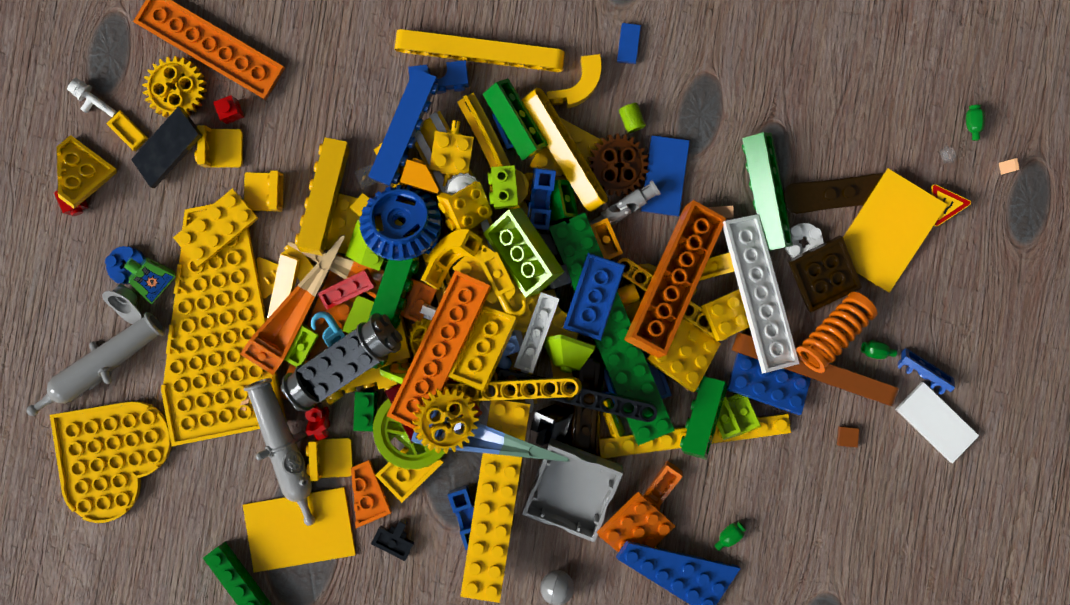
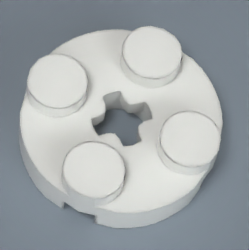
M809 223L797 224L790 229L793 246L784 249L791 258H794L823 244L822 232L819 228ZM803 237L808 241V245H805V248L799 243V240H802Z

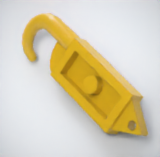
M482 245L481 260L479 261L504 311L515 317L522 316L527 310L526 300H522L523 305L519 311H514L511 308L508 300L514 296L515 286L498 252H494Z

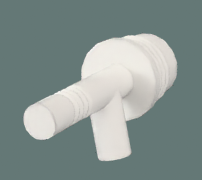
M78 78L70 82L67 90L77 97L79 101H83L86 98V101L80 108L83 112L88 113L94 104L111 117L117 113L113 108L90 93L91 85H87Z

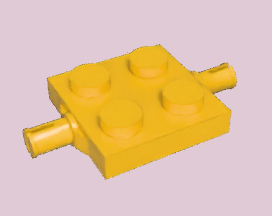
M452 120L451 132L435 131L429 170L440 172L444 175L442 185L444 187L446 186L447 179H452L453 175L469 172L474 137L460 134L459 127L461 122L457 121L455 128L456 120Z

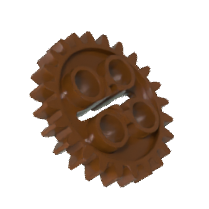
M619 133L615 134L614 139L612 135H607V140L600 138L602 144L595 143L594 145L597 149H590L593 157H587V159L592 161L588 165L605 192L608 190V194L611 196L614 194V191L616 196H620L621 191L624 195H628V189L634 192V185L640 187L641 185L638 181L645 180L642 173H648L644 166L649 165V163L643 160L648 155H642L645 148H638L640 142L633 143L634 137H630L627 140V134H623L621 139ZM607 150L612 153V158L609 161L604 158ZM625 150L630 152L628 160H625L623 157ZM614 163H621V167H614ZM626 169L631 173L630 178L627 180L623 175ZM607 170H610L612 172V177L610 180H606L605 178V172Z

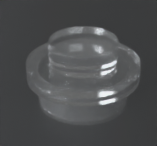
M945 145L943 149L939 150L944 164L954 163L953 159L956 158L953 147L949 148L948 145Z

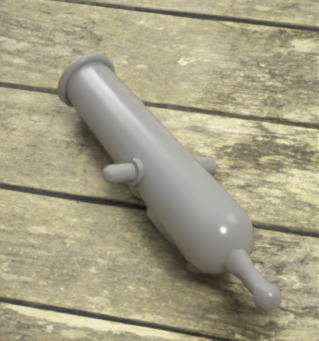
M145 312L142 319L99 347L96 342H91L89 344L90 353L53 376L47 384V394L36 404L28 406L27 414L35 416L39 413V410L53 402L67 404L74 401L87 390L93 389L102 380L106 384L111 383L110 375L112 371L157 336H163L165 334L163 326L154 315Z
M272 378L256 381L244 387V391H247L266 445L265 450L256 454V459L262 460L270 457L282 494L286 499L297 502L302 510L304 523L307 526L313 525L315 517L311 514L307 497L312 490V481H310V476H307L304 458L296 445L298 441L306 437L305 432H299L295 435L291 433L271 386Z

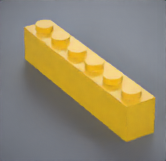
M325 137L323 144L321 143L319 146V161L315 162V176L309 184L311 192L309 197L305 199V215H302L300 218L301 230L295 238V244L300 252L320 256L324 254L350 151L346 141Z

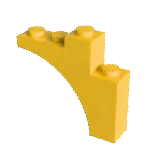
M399 315V318H401L400 324L396 329L403 338L401 349L396 353H389L388 360L384 366L394 364V361L406 363L409 362L408 358L413 357L412 352H410L411 348L404 319L401 315ZM370 368L340 388L339 391L345 390V393L357 391L356 387L363 385L364 389L375 386L374 382H377L378 389L384 388L385 392L400 383L381 376L380 368Z

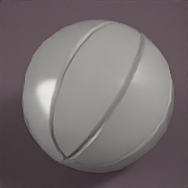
M560 570L547 573L540 585L542 597L551 605L566 604L574 593L572 578Z

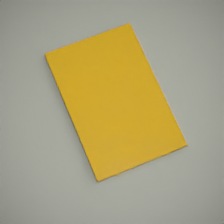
M887 168L843 236L856 273L874 283L875 286L890 293L948 204Z
M345 487L310 493L307 497L308 506L311 514L315 517L314 524L310 526L304 523V516L297 502H292L285 497L243 504L244 520L254 573L356 555Z

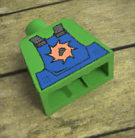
M147 257L140 264L130 258L124 265V268L132 273L129 276V283L151 304L176 277L174 270Z

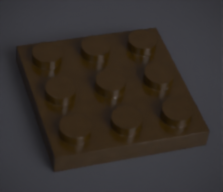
M840 235L788 260L806 308L810 313L848 295L850 292H855L862 288L844 238Z

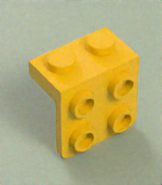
M197 125V128L203 135L197 141V150H195L194 154L198 165L205 168L242 167L243 132L240 129H211L205 125Z
M478 181L471 183L453 195L442 192L437 196L439 209L444 213L447 219L446 225L450 230H470L492 215L485 192Z
M350 438L322 439L319 441L313 439L308 442V445H306V456L309 457L307 476H310V481H318L321 478L351 476L353 458L352 440Z

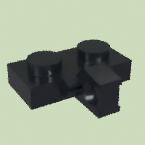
M400 519L397 527L391 526L390 530L380 525L371 545L406 561L415 542L405 538L407 533L403 531L408 522Z

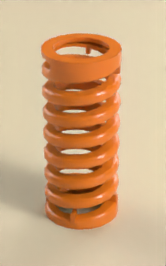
M850 292L848 297L843 299L842 304H839L835 311H832L829 317L825 318L822 324L816 327V330L809 335V338L805 339L802 345L796 348V353L800 360L815 372H825L829 367V363L835 361V355H841L842 348H847L849 341H854L856 335L862 332V328L869 325V320L871 321L876 318L878 312L875 305L864 295L858 292ZM855 304L861 306L867 313L860 310Z

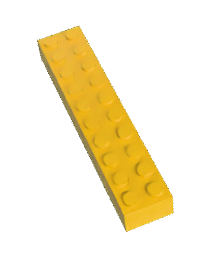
M491 400L487 426L525 441L530 403L515 400ZM482 454L460 597L500 603L522 457Z

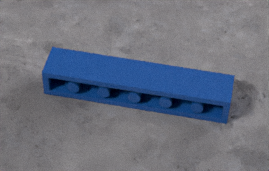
M414 68L368 175L372 180L393 188L394 184H398L401 178L399 173L401 167H405L406 161L409 158L407 153L416 143L417 130L420 131L424 124L422 118L425 112L428 113L431 108V97L436 95L439 89L436 76Z

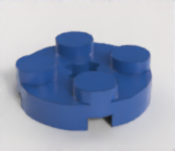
M126 246L114 249L105 259L106 270L110 278L119 284H130L129 276L132 273L123 269L122 265L124 261L127 262L130 258L140 264L145 259L141 251Z

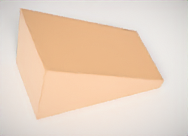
M733 205L707 207L727 219L734 218Z

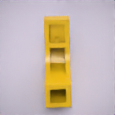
M600 54L581 56L582 77L574 87L547 92L546 96L552 105H561L563 101H566L567 108H572L582 104L593 94L601 74Z
M469 229L456 230L446 235L428 255L425 261L428 266L421 280L434 289H440L450 267L461 257H475L483 239Z

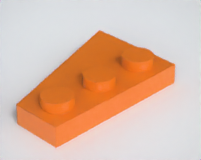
M370 459L351 467L356 528L391 514L392 510L379 479L375 476L376 472Z

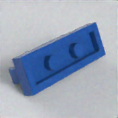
M906 347L901 352L902 359L898 361L899 369L903 365H908L909 367L906 369L907 374H910L913 369L917 370L923 379L931 380V389L935 386H941L938 389L940 395L946 390L952 392L955 389L953 377Z

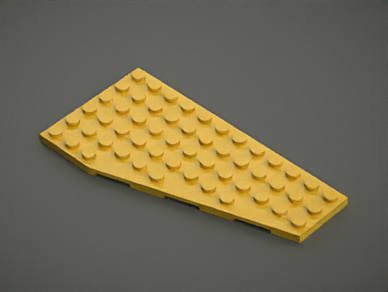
M213 204L185 209L182 229ZM249 227L201 267H197L181 248L174 286L175 297L171 324H169L166 347L167 358L164 381L161 385L172 446L260 429L251 400H249L248 405L240 406V404L248 397V392L244 391V387L265 378H272L271 386L285 416L282 397H280L277 371L272 375L240 355L250 338L267 320ZM246 407V411L240 410V408Z

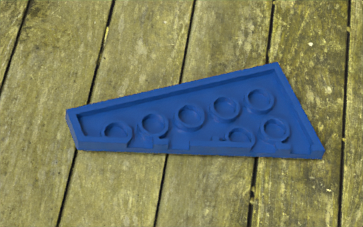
M626 541L616 555L619 561L690 605H717L741 569L737 565L710 561L702 557L680 552H670L666 549H657L631 541Z

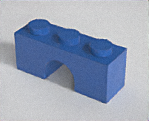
M466 60L446 62L447 72L444 77L437 79L439 89L436 94L446 93V90L452 89L460 92L464 91L465 88H469ZM428 65L408 67L409 79L414 68L430 74Z
M533 168L528 218L536 229L549 230L551 216L550 197L551 192L554 191L556 171L553 169Z
M468 485L449 490L447 495L453 513L456 514L459 522L460 535L465 550H468L474 503Z

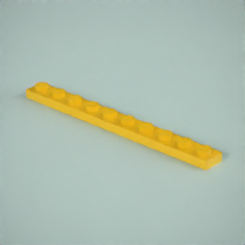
M785 413L757 417L761 425L760 428L723 440L718 426H716L712 444L791 433L789 415ZM685 427L675 428V431L639 446L633 434L623 435L619 438L599 439L600 457L611 458L682 448L680 447L682 437L686 436L687 429Z

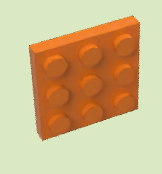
M637 492L597 531V534L619 552L626 541L654 548L676 526L640 492Z

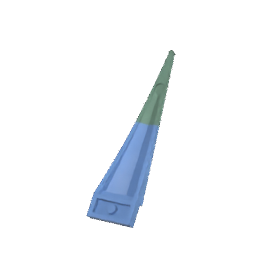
M434 410L431 418L437 415L438 410ZM474 422L478 429L471 430L475 436L467 437L470 443L463 441V448H460L458 445L456 446L458 451L564 462L570 461L567 457L478 422ZM462 423L456 424L454 430L460 429ZM437 430L435 432V437L440 436L443 430ZM414 431L411 441L422 445V440L417 439L418 433Z

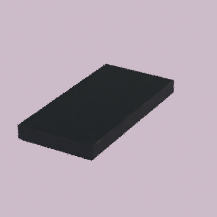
M178 106L131 160L150 188H156L203 135L184 108Z

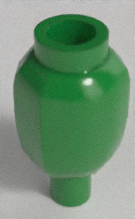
M971 105L966 112V127L972 133V141L980 140V132L985 127V111L981 109V105Z
M870 340L863 342L861 345V352L869 358L886 359L888 356H897V350L890 349L887 344L880 341Z
M740 521L731 523L721 532L719 541L714 546L720 551L724 546L731 547L744 537V532L747 531Z

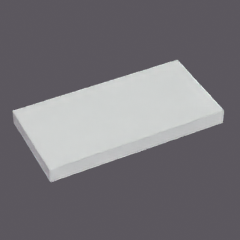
M921 382L895 409L950 463H953L979 437L924 382Z

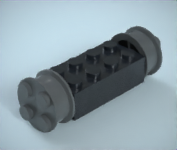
M375 313L371 315L367 323L361 322L357 328L305 364L297 366L294 373H287L282 379L281 390L297 411H310L315 403H322L328 396L380 361L386 360L389 353L398 352L401 349L402 335L394 328L387 315Z

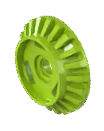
M387 399L377 411L373 423V437L380 454L394 466L407 470L422 469L439 461L445 454L443 449H441L440 453H437L435 448L430 451L427 448L428 446L417 443L411 444L402 424L387 416L391 407V403ZM394 438L409 449L406 454L400 452L391 444Z

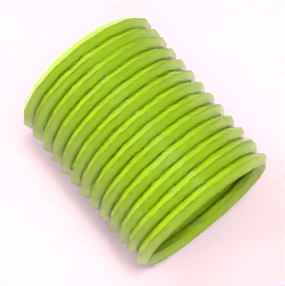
M631 103L619 109V114L627 131L626 133L638 131L646 126L638 103Z

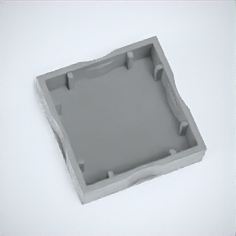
M550 438L546 450L567 457L570 461L542 459L524 504L522 515L548 525L558 526L571 534L595 542L598 535L597 531L601 528L607 506L613 499L623 475V466Z

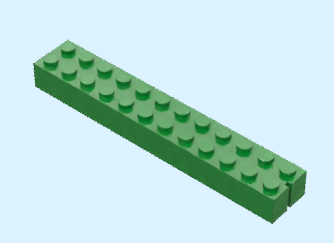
M585 213L569 219V224L563 221L549 227L550 235L562 264L567 266L574 293L587 254L590 253L604 258ZM617 291L601 341L594 339V342L615 393L652 402L657 408V417L651 422L626 417L634 439L639 446L675 430L642 350L624 340L631 323ZM627 402L623 405V409L626 412H631L634 410V405ZM646 407L642 412L645 416L649 417L653 415L654 410Z

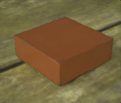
M838 426L837 445L858 448L859 428Z

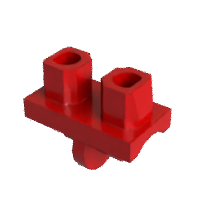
M314 406L305 413V417L308 420L306 433L308 436L314 434L317 441L327 438L329 434L327 428L330 427L328 419L330 411L328 407L321 410L319 407Z

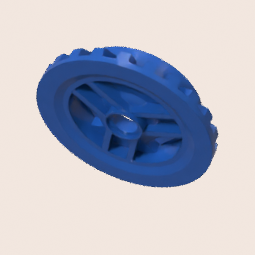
M396 185L395 188L387 187L383 192L378 191L375 193L376 196L374 198H370L367 201L368 204L366 207H363L362 216H360V231L366 245L375 254L389 260H408L422 255L437 240L441 229L440 211L436 202L433 201L428 193L425 194L423 190L415 189L410 185L407 187ZM397 200H408L416 204L415 206H413L410 204L399 202ZM381 215L384 231L378 232L376 230L375 218ZM398 218H404L406 220V222L401 226L395 224V221ZM420 226L419 230L416 231L413 235L404 238L416 227Z

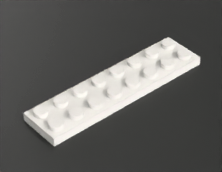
M759 214L724 221L723 231L762 374L800 364Z

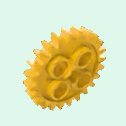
M174 56L173 61L171 58L166 57V62L159 59L160 65L157 66L153 63L154 70H147L151 75L144 76L148 83L142 84V86L147 88V90L143 91V94L149 96L145 101L151 103L149 107L153 110L156 109L155 113L162 114L165 118L170 116L178 106L184 108L190 117L189 111L197 112L195 106L201 107L202 105L199 100H205L201 93L207 92L206 89L202 88L207 83L204 80H200L204 75L198 73L200 69L197 66L194 67V63L191 61L187 63V60L183 57L180 60L177 56ZM175 71V76L170 79V73ZM191 81V86L185 89V84ZM164 87V92L159 95V89ZM180 97L179 104L175 105V99Z
M444 387L443 393L438 388H436V395L428 392V400L422 397L424 404H417L420 411L413 412V414L418 419H414L412 422L418 425L413 430L415 433H418L416 437L418 440H422L423 446L428 445L427 448L430 451L435 447L437 453H440L441 449H443L445 454H447L449 448L453 452H456L457 445L463 448V441L470 443L467 437L475 436L471 430L478 429L474 422L479 421V418L473 416L478 413V410L473 408L475 403L470 401L468 395L464 396V392L461 390L457 393L455 388H452L449 392V389ZM453 404H457L456 409L452 412H449L450 406ZM438 410L437 415L434 418H430V413ZM462 423L460 429L454 430L456 424ZM442 429V434L435 437V432Z

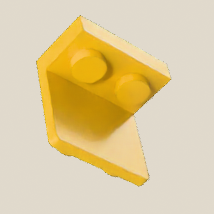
M279 171L245 173L244 201L252 211L283 212L284 174Z

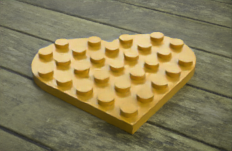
M130 401L50 415L63 498L72 512H76L79 516L83 517V520L89 522L106 523L125 515L138 499L141 477L147 476L159 469L167 460L172 445L167 419L161 411L148 403Z

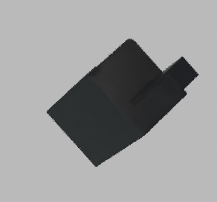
M555 404L535 411L530 430L538 432L536 444L546 445L549 443L550 438L566 444L574 413Z

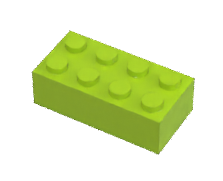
M522 208L508 209L483 233L494 251L498 252L504 266L525 298L538 295L564 273V270Z

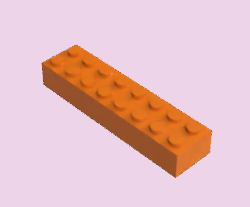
M692 200L684 207L624 338L625 341L657 358L667 355L723 228V222L727 218L695 200Z

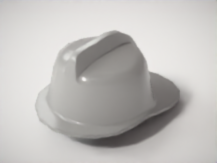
M119 284L112 291H105L102 294L103 300L128 323L134 324L142 319L140 311L136 308L138 304L137 295L123 284Z

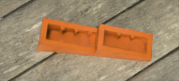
M667 460L643 496L659 510L660 505L683 477V471Z

